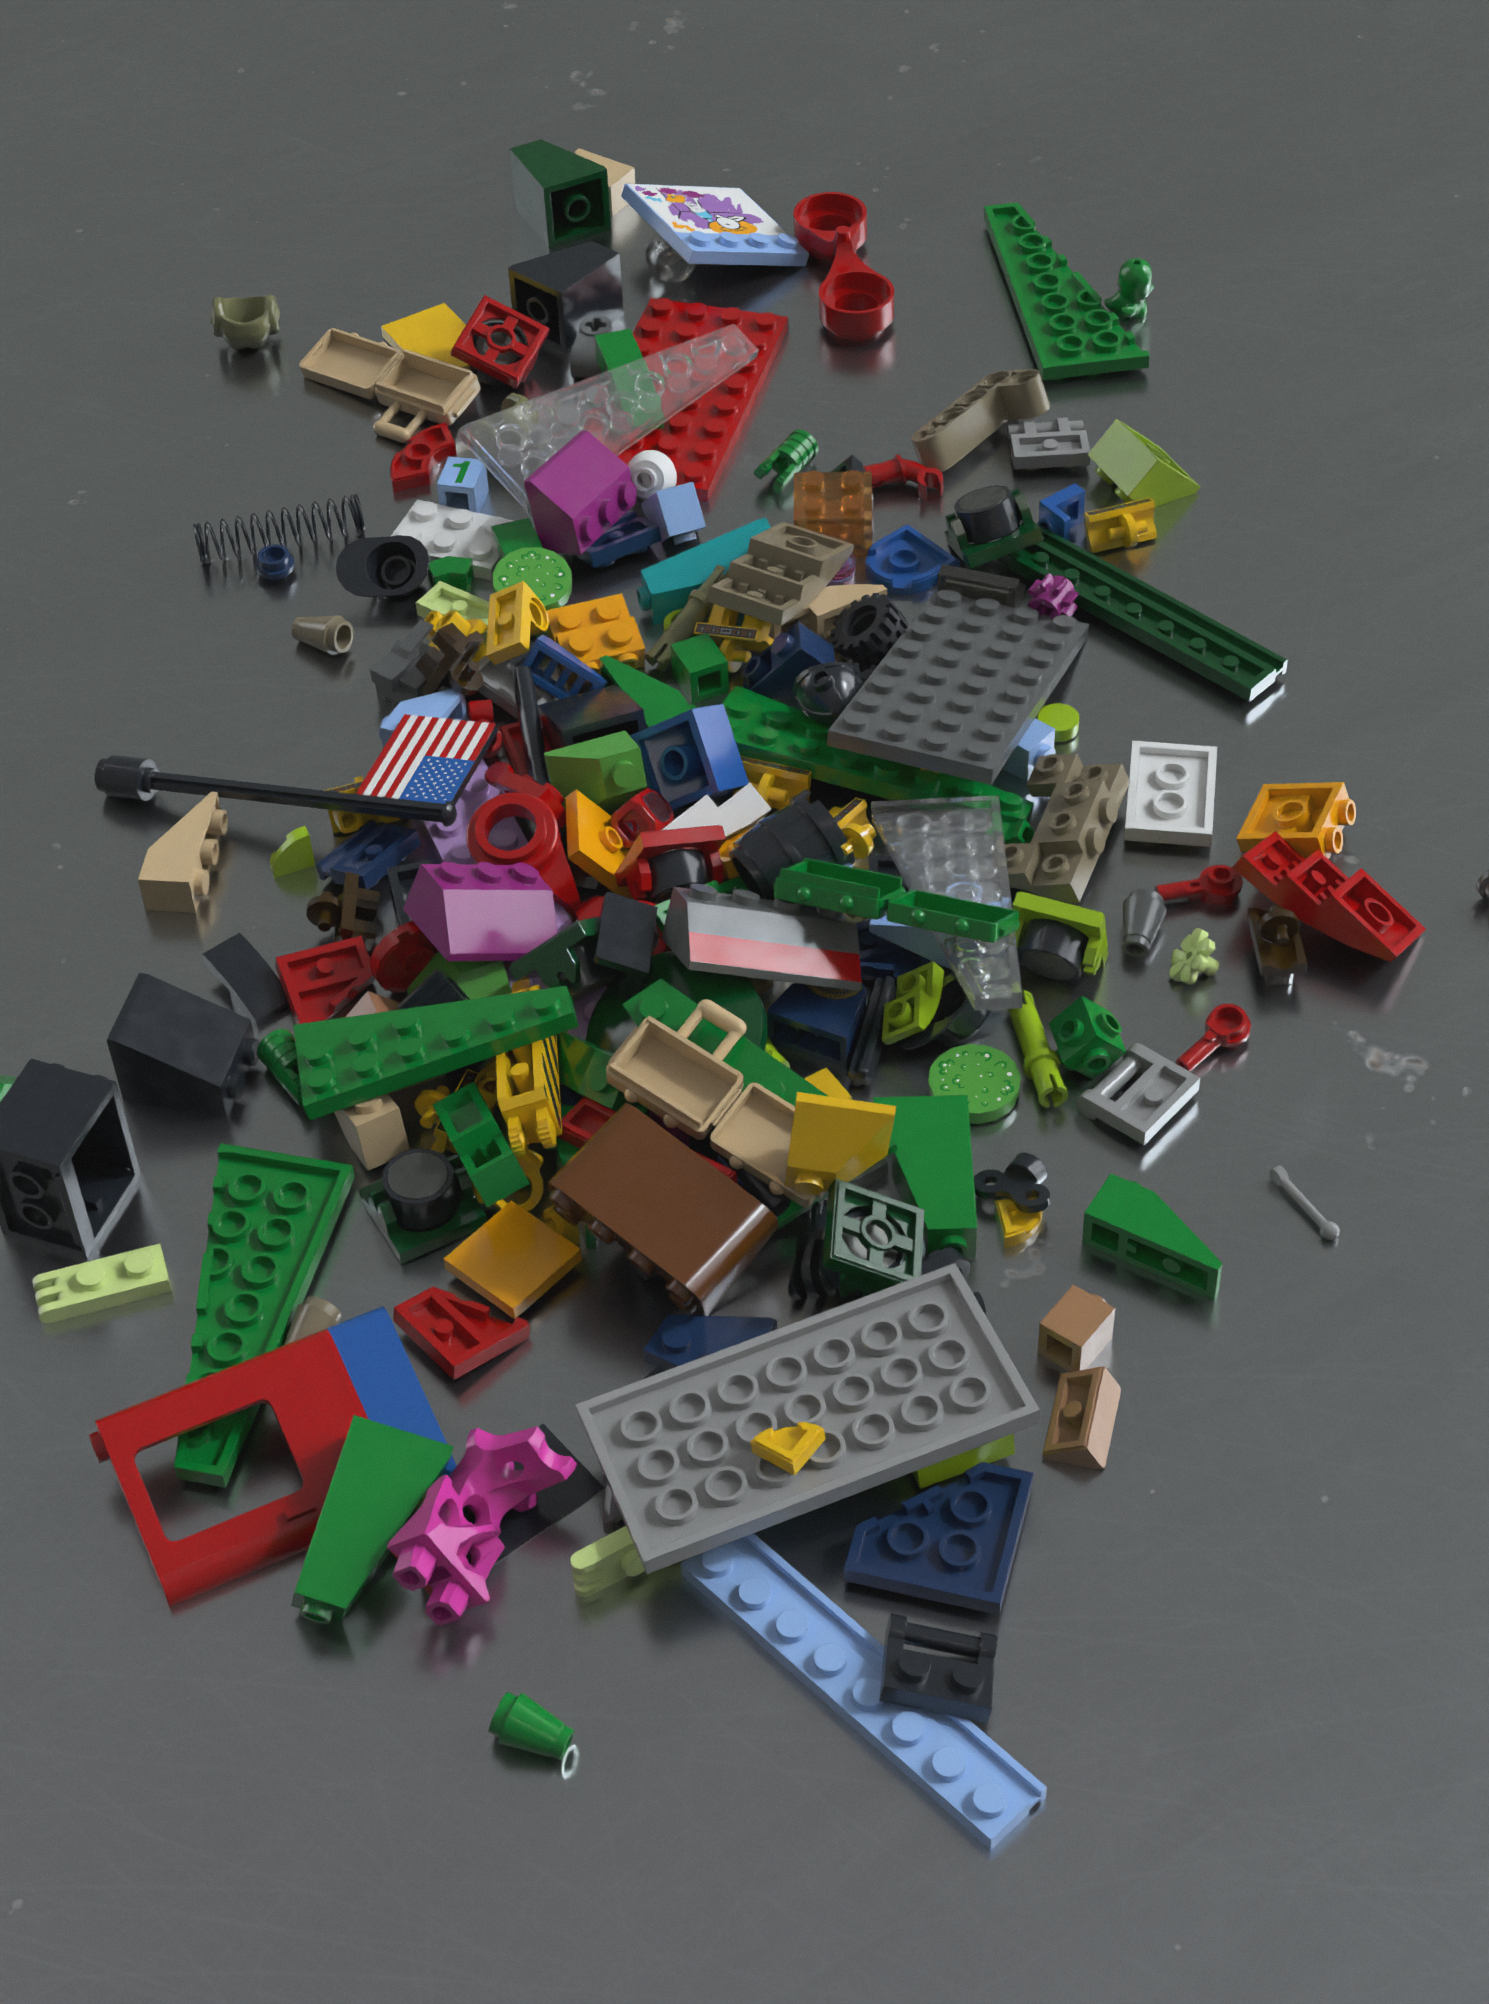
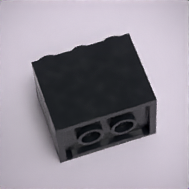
M30 1059L0 1102V1227L3 1235L87 1259L141 1176L117 1083L102 1075H90L68 1069L61 1064H50Z

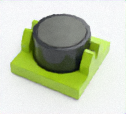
M1017 892L1013 902V910L1019 911L1018 921H1020V924L1016 931L1008 935L1007 945H1010L1008 953L1017 955L1018 962L1025 969L1048 980L1074 982L1080 978L1082 971L1086 974L1095 975L1099 967L1104 968L1109 955L1105 914L1026 892Z

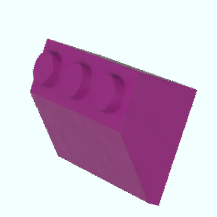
M580 431L524 480L536 533L542 547L557 554L581 555L637 503L636 486L632 482L629 467L589 431Z
M453 862L420 864L403 908L447 961H516L557 934L553 890L539 876V872L534 867L525 863H515L514 865H493L487 862H480L478 865L456 864Z

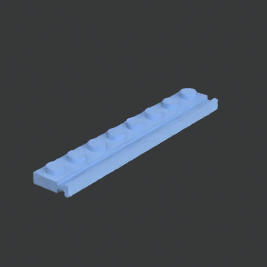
M754 1533L688 1558L681 1563V1575L990 1851L1029 1815V1810L1037 1802L1041 1803L1046 1799L1047 1787L969 1719L879 1701L884 1646Z

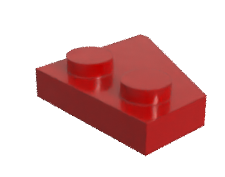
M362 936L275 958V968L296 1024L329 1020L374 982L375 978L371 973L369 963L370 957Z
M434 1286L395 1306L393 1310V1321L453 1380L529 1339L530 1324L526 1320L517 1317L513 1324L489 1316L490 1307L475 1301L461 1300L455 1294Z

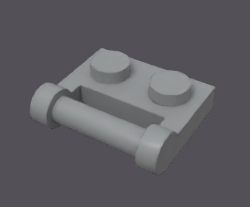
M1134 1043L1126 1050L1127 1053L1123 1055V1060L1094 1089L1085 1090L1076 1099V1106L1086 1118L1092 1120L1099 1118L1145 1145L1199 1090L1200 1077L1146 1046ZM1145 1072L1116 1102L1110 1099L1136 1073Z

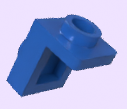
M1074 483L1039 501L1038 525L1069 541L1070 528L1084 521L1085 490Z

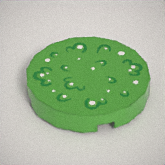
M540 547L521 548L508 553L497 563L493 572V590L495 593L524 581L541 600L546 610L562 607L567 603L572 593L571 569L565 559L554 551Z
M967 1044L953 1047L937 1057L930 1067L928 1093L929 1096L967 1095L969 1123L982 1124L996 1121L1011 1112L1016 1105V1099L1020 1093L1021 1075L1016 1063L1004 1052L988 1045Z

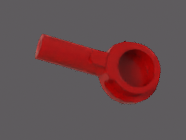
M1213 865L1204 869L1199 879L1155 886V892L1162 896L1164 902L1189 898L1190 900L1201 899L1206 904L1226 905L1233 902L1241 892L1243 880L1242 876L1232 867Z
M1221 1004L1215 1007L1206 1018V1033L1176 1059L1175 1063L1191 1072L1219 1046L1230 1048L1246 1042L1251 1031V1022L1246 1012L1235 1004Z

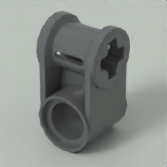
M599 314L590 315L580 322L575 345L572 346L570 372L572 378L605 379L596 361L594 335L612 332V321L608 317Z

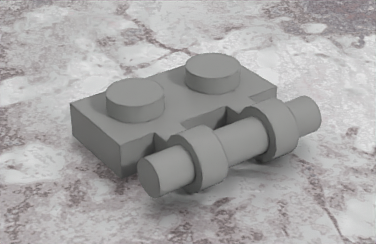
M1068 417L1056 418L1055 422L1035 423L1034 419L1022 420V424H1007L1008 440L1010 439L1014 470H1035L1050 467L1072 468L1090 465L1091 458L1087 455L1090 452V446L1086 430H1084L1083 420L1069 421Z

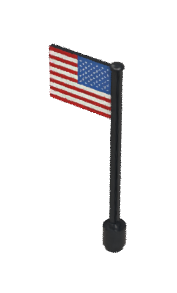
M404 714L355 794L162 773L151 759L112 755L108 759L103 758L98 762L94 780L99 791L105 792L109 797L148 801L158 790L207 796L210 792H218V797L441 822L445 827H449L455 822L457 817L455 805L498 733V727L495 723Z

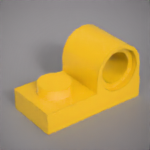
M524 581L490 595L486 656L494 665L529 652L530 637L548 629L549 618L544 604Z

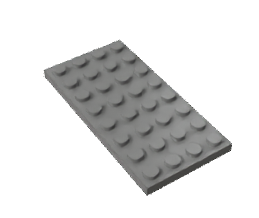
M956 1263L575 1404L578 1417L647 1574L1041 1423L1038 1405ZM798 1422H808L823 1427L825 1431V1441L795 1476L752 1453L750 1441L759 1433L771 1427L775 1431L785 1427L798 1426Z

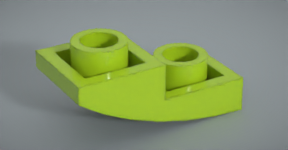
M934 961L897 977L896 999L884 1004L882 1041L886 1045L925 1030L933 1019L939 1005L944 978V970Z

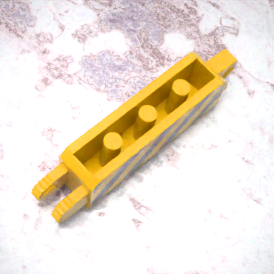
M531 979L512 983V993L542 989L540 985L533 986ZM557 1035L496 1055L497 1100L501 1114L508 1127V1138L516 1158L527 1155L528 1144L542 1143L545 1149L555 1147L557 1143L556 1136L562 1135Z

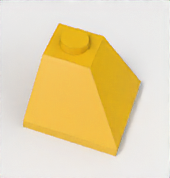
M797 1092L784 1186L794 1187L796 1191L803 1194H821L823 1191L828 1192V1188L835 1179L849 1182L886 1157L895 1119L896 1106Z

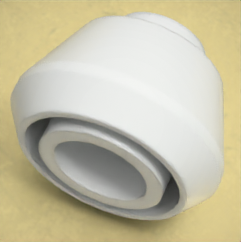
M646 450L638 453L630 460L628 467L632 482L636 486V498L645 501L656 491L676 486L677 473L675 466L665 454L655 450Z

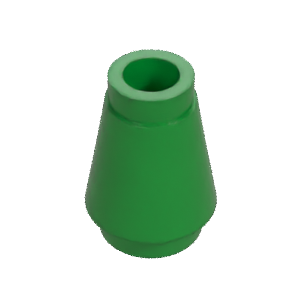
M507 1692L493 1715L488 1732L499 1737V1744L547 1757L552 1756L561 1761L571 1744L575 1730L566 1726L564 1722L523 1692L519 1696Z

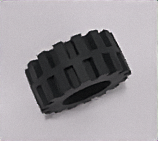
M873 593L871 597L866 594L861 597V601L854 600L851 602V607L848 610L844 608L840 613L842 617L835 619L833 625L836 628L830 631L832 645L846 661L858 662L859 669L861 667L864 670L870 669L872 664L875 666L879 665L899 637L906 633L905 629L908 628L906 618L886 595H880L879 593Z

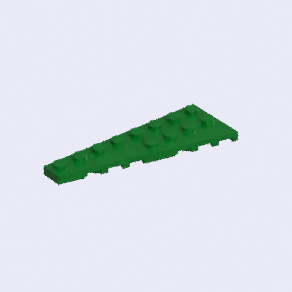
M1018 202L984 206V221L1042 380H1061L1065 377L1096 376L1101 373L1149 368V352L1147 350L1141 351L1135 344L1136 337L1132 332L1126 333L1121 328L1119 317L1114 312L1110 313L1101 305L1102 298L1078 271L1073 272L1068 267V259L1064 254L1058 255L1054 251L1050 238L1048 236L1044 237L1036 230V222Z
M735 686L722 703L740 756L812 771V779L989 827L993 819L1007 823L1024 818L1029 823L1034 802L1026 800L1018 794L1006 792L985 783L940 772L937 774L929 770H920L921 768L827 746L828 730L832 725L817 723L806 717L803 711L746 688Z
M220 1143L217 1150L219 1158L217 1173L213 1178L212 1186L214 1192L212 1210L209 1212L207 1222L209 1230L206 1253H203L197 1295L195 1334H192L190 1346L192 1350L190 1371L186 1375L185 1385L284 1345L296 1307L304 1301L354 1181L353 1165ZM261 1403L178 1436L174 1463L177 1479L226 1488Z

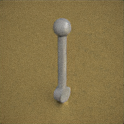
M1279 1165L1269 1171L1273 1183L1276 1186L1282 1185L1317 1223L1324 1239L1334 1240L1338 1237L1340 1233L1338 1225L1331 1221L1328 1222L1289 1180L1288 1173L1284 1167Z

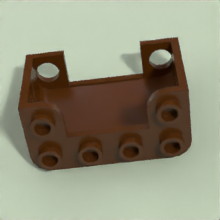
M625 1103L547 1182L551 1193L548 1198L555 1204L553 1210L574 1227L580 1221L587 1225L590 1232L607 1245H611L614 1240L630 1251L625 1257L636 1268L646 1275H650L654 1270L665 1278V1288L670 1293L668 1296L669 1300L688 1315H692L696 1310L701 1315L708 1316L779 1227L777 1217L764 1204L640 1110L628 1103Z

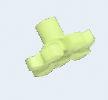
M1196 928L1191 935L1188 934L1180 943L1182 950H1173L1171 964L1173 966L1169 970V976L1172 979L1191 985L1196 982L1199 972L1209 977L1217 972L1219 962L1209 956L1215 950V942L1208 938V932Z

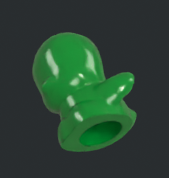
M1131 258L1120 267L1117 282L1119 289L1112 297L1104 300L1105 306L1122 319L1145 317L1147 315L1146 298L1154 289L1152 269L1149 263L1142 258Z

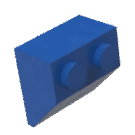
M723 704L690 709L630 735L641 750L647 788L661 794L672 807L673 812L693 806L705 795H708L712 800L743 788L749 783Z

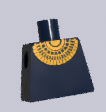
M792 983L767 1010L768 1038L774 1045L847 1069L866 1009V988L863 984H861L860 991Z

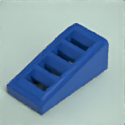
M541 635L536 639L521 665L531 668L535 685L557 699L577 695L586 680L592 683L589 691L603 688L608 683L605 678L545 635ZM545 655H548L552 659L543 672L538 667ZM560 663L565 668L558 680L555 681L551 676ZM573 671L579 676L569 691L564 685Z

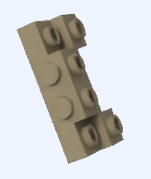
M1077 753L1039 756L1026 786L1032 797H1050V800L1031 843L999 845L986 873L991 887L1017 888L1064 903H1080L1099 855L1104 851L1105 841L1112 824L1117 820L1118 810L1130 784L1122 763L1083 766Z

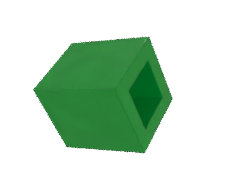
M708 633L670 644L672 676L691 704L729 693L728 661Z

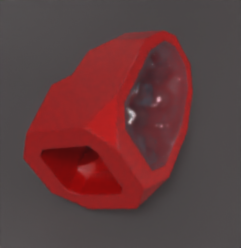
M649 788L635 795L611 815V827L618 832L625 848H631L641 832L659 831L674 821V812L669 803L661 794Z

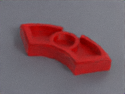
M446 423L434 425L420 431L407 440L408 445L400 453H395L390 465L393 493L430 485L429 475L434 466L448 458V456L457 455L455 441Z

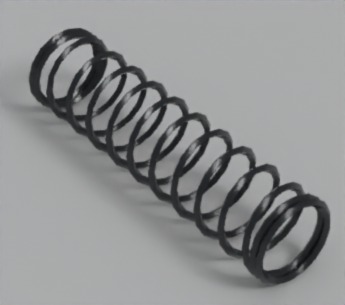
M356 493L350 495V500L347 496H343L341 502L342 521L334 501L329 498L326 504L327 525L319 504L314 501L311 505L312 529L303 506L298 504L296 507L297 533L289 511L283 507L281 509L282 537L275 517L268 509L265 516L267 541L255 513H252L250 516L251 542L242 518L237 515L235 518L236 546L228 524L222 518L219 525L221 550L211 524L208 521L204 524L203 537L201 524L197 523L196 525L194 523L193 530L200 562L202 565L209 564L208 529L218 556L224 562L223 525L233 552L238 559L241 555L239 523L252 555L256 554L254 519L264 547L271 545L269 515L280 545L286 547L285 513L295 542L300 547L302 545L300 510L310 538L316 544L315 507L320 516L326 537L331 541L330 503L335 512L342 536L346 539L345 500L352 514L357 534L359 536L361 534L364 535L365 524L359 497Z

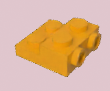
M622 593L546 610L549 618L548 631L551 640L562 646L599 675H601L599 658L606 655L634 669L645 667V646L634 616L630 617ZM560 664L561 669H562V672H563L565 666L562 665V664ZM572 671L566 684L575 683L579 675Z
M1344 782L1263 784L1236 838L1240 852H1248L1276 831L1305 859L1317 850L1329 859L1331 854H1338L1342 850V830L1344 826H1351L1355 822V803L1349 799Z

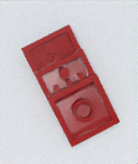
M1276 831L1245 853L1232 867L1267 898L1283 909L1294 912L1297 918L1307 925L1347 946L1389 962L1394 961L1426 930L1421 923L1362 868L1348 878L1319 850L1305 859Z

